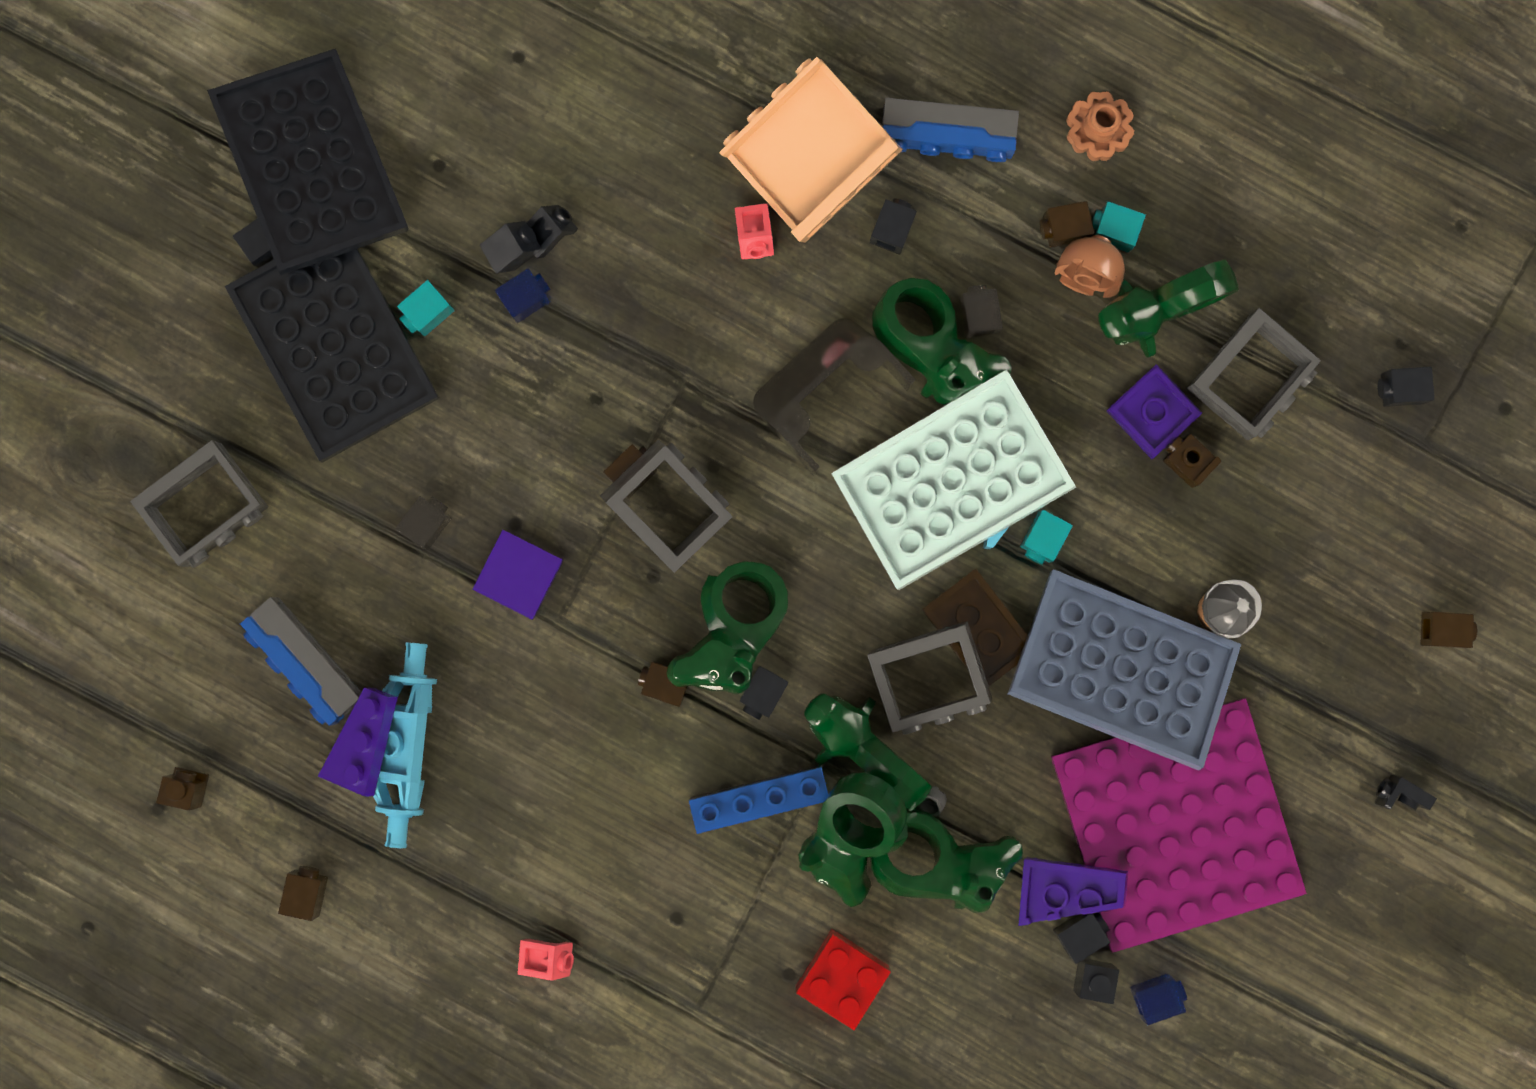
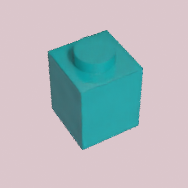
M1107 202L1102 210L1096 209L1093 215L1092 226L1095 230L1093 235L1104 236L1117 249L1129 253L1136 245L1146 214Z
M428 280L397 306L404 314L399 318L412 333L418 330L424 336L428 335L455 311Z
M1041 510L1036 515L1020 547L1026 550L1025 556L1036 563L1043 565L1044 561L1053 562L1073 525L1045 510Z

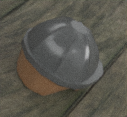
M1226 580L1212 585L1199 601L1197 615L1205 630L1226 639L1238 638L1255 626L1261 616L1262 603L1256 589L1246 581Z

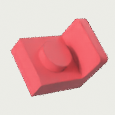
M768 204L734 208L741 259H760L774 255Z
M533 939L520 940L518 974L551 981L569 977L574 963V956L572 954L573 943L562 942L556 944Z

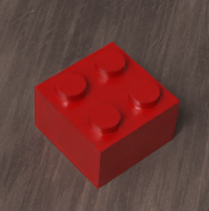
M831 929L796 984V994L852 1030H855L890 975L891 970L888 964Z

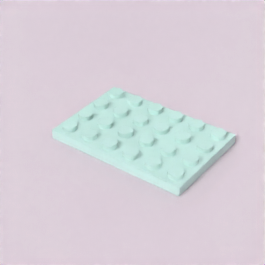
M1007 369L831 473L897 590L904 588L1076 488Z

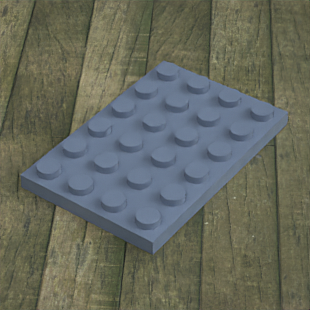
M1053 569L1049 573L1008 695L1196 770H1201L1207 758L1241 644Z

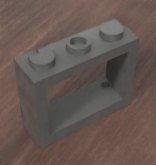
M1258 308L1247 317L1187 389L1246 440H1250L1257 435L1262 438L1274 425L1271 418L1279 410L1283 413L1295 401L1296 397L1292 395L1300 385L1306 387L1313 380L1314 376L1318 373L1314 368L1321 360ZM1258 332L1298 367L1249 423L1208 387L1252 336Z
M213 440L130 501L178 566H191L192 568L205 562L209 558L207 553L217 545L221 548L236 538L235 532L244 525L250 527L257 523L263 517L261 512L268 508V505L224 446ZM219 462L250 504L188 550L157 508Z
M657 440L600 497L675 573L733 516L725 509L729 505L727 500L717 490L711 494L703 486L707 479L694 466L690 470L684 466L681 460L685 456L672 443L666 446L660 440ZM664 460L713 511L673 551L623 501Z
M968 621L871 650L867 655L892 732L902 730L903 735L914 733L922 729L921 724L934 721L935 725L944 724L954 720V714L964 711L967 712V715H974L987 710L986 705L992 701L990 688ZM959 641L976 694L901 717L884 664Z

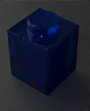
M529 268L495 290L517 324L550 303L545 293L551 289L540 273L533 276Z
M1168 973L1130 986L1139 1015L1147 1026L1186 1012L1183 1001L1188 1000L1185 989L1180 980L1175 981Z

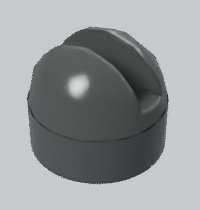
M933 786L925 800L918 805L919 809L932 816H938L946 805V794L940 791L939 787Z

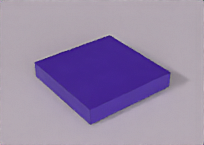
M1157 364L1106 410L1151 459L1155 458L1202 414Z
M502 530L472 590L534 620L564 560Z

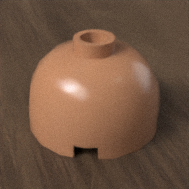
M1093 235L1092 237H1084L1072 241L1063 251L1054 273L1055 275L1060 273V282L1076 292L1093 296L1094 291L1104 292L1103 298H1109L1117 295L1124 279L1125 266L1121 253L1111 244L1108 238L1101 235Z

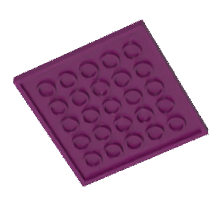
M1246 698L1223 704L1207 758L1201 770H1196L1116 737L1051 756L1083 864L1128 871L1125 906L1119 909L1098 912L1110 929L1105 934L1110 941L1108 946L1112 953L1307 894Z

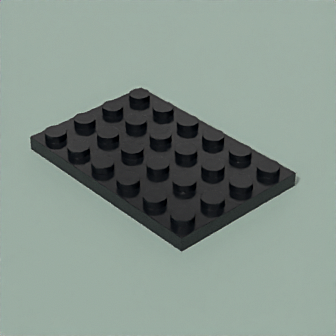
M336 48L207 90L280 276L409 231Z
M359 249L281 276L275 261L272 260L225 286L320 462H325L440 399Z

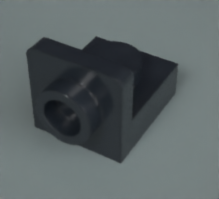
M559 205L541 206L527 222V225L535 232L536 240L542 249L535 254L536 258H544L565 235H573L578 230L572 222L571 214L565 208Z
M1390 775L1389 779L1385 778L1376 790V796L1378 797L1375 804L1390 810L1398 798L1397 801L1411 810L1416 811L1418 807L1431 810L1437 798L1402 777Z

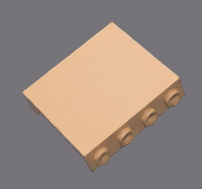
M818 57L813 61L810 58L804 61L795 71L797 76L789 84L786 82L781 84L772 93L771 97L773 100L765 108L760 106L754 110L747 118L749 124L740 132L738 130L732 132L724 140L723 144L725 147L719 152L733 163L792 229L791 233L796 239L804 243L903 150L831 69Z

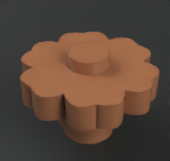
M1091 92L1086 101L1075 102L1066 118L1067 125L1071 128L1067 134V140L1072 144L1076 153L1087 151V156L1091 161L1110 160L1115 151L1123 152L1134 135V130L1129 125L1134 116L1133 112L1128 108L1126 101L1122 99L1113 101V97L1109 92Z

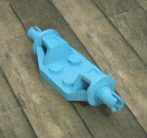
M406 642L404 672H400V675H389L390 682L382 690L385 693L398 697L404 685H412L407 705L396 704L376 791L373 796L377 803L375 811L388 816L384 846L390 848H407L409 818L423 815L424 809L419 808L424 788V780H421L427 713H432V684H437V679L427 678V675L424 674L428 644ZM386 783L398 785L400 804L392 803Z

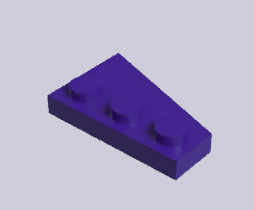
M364 688L318 777L364 797L374 796L398 697L375 688Z
M1026 857L1023 866L1018 926L1045 920H1057L1073 915H1085L1123 908L1126 903L1128 871Z

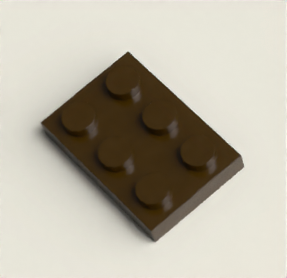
M977 569L972 570L921 609L937 630L968 621L989 686L1018 665L1028 635ZM960 642L948 644L969 671Z

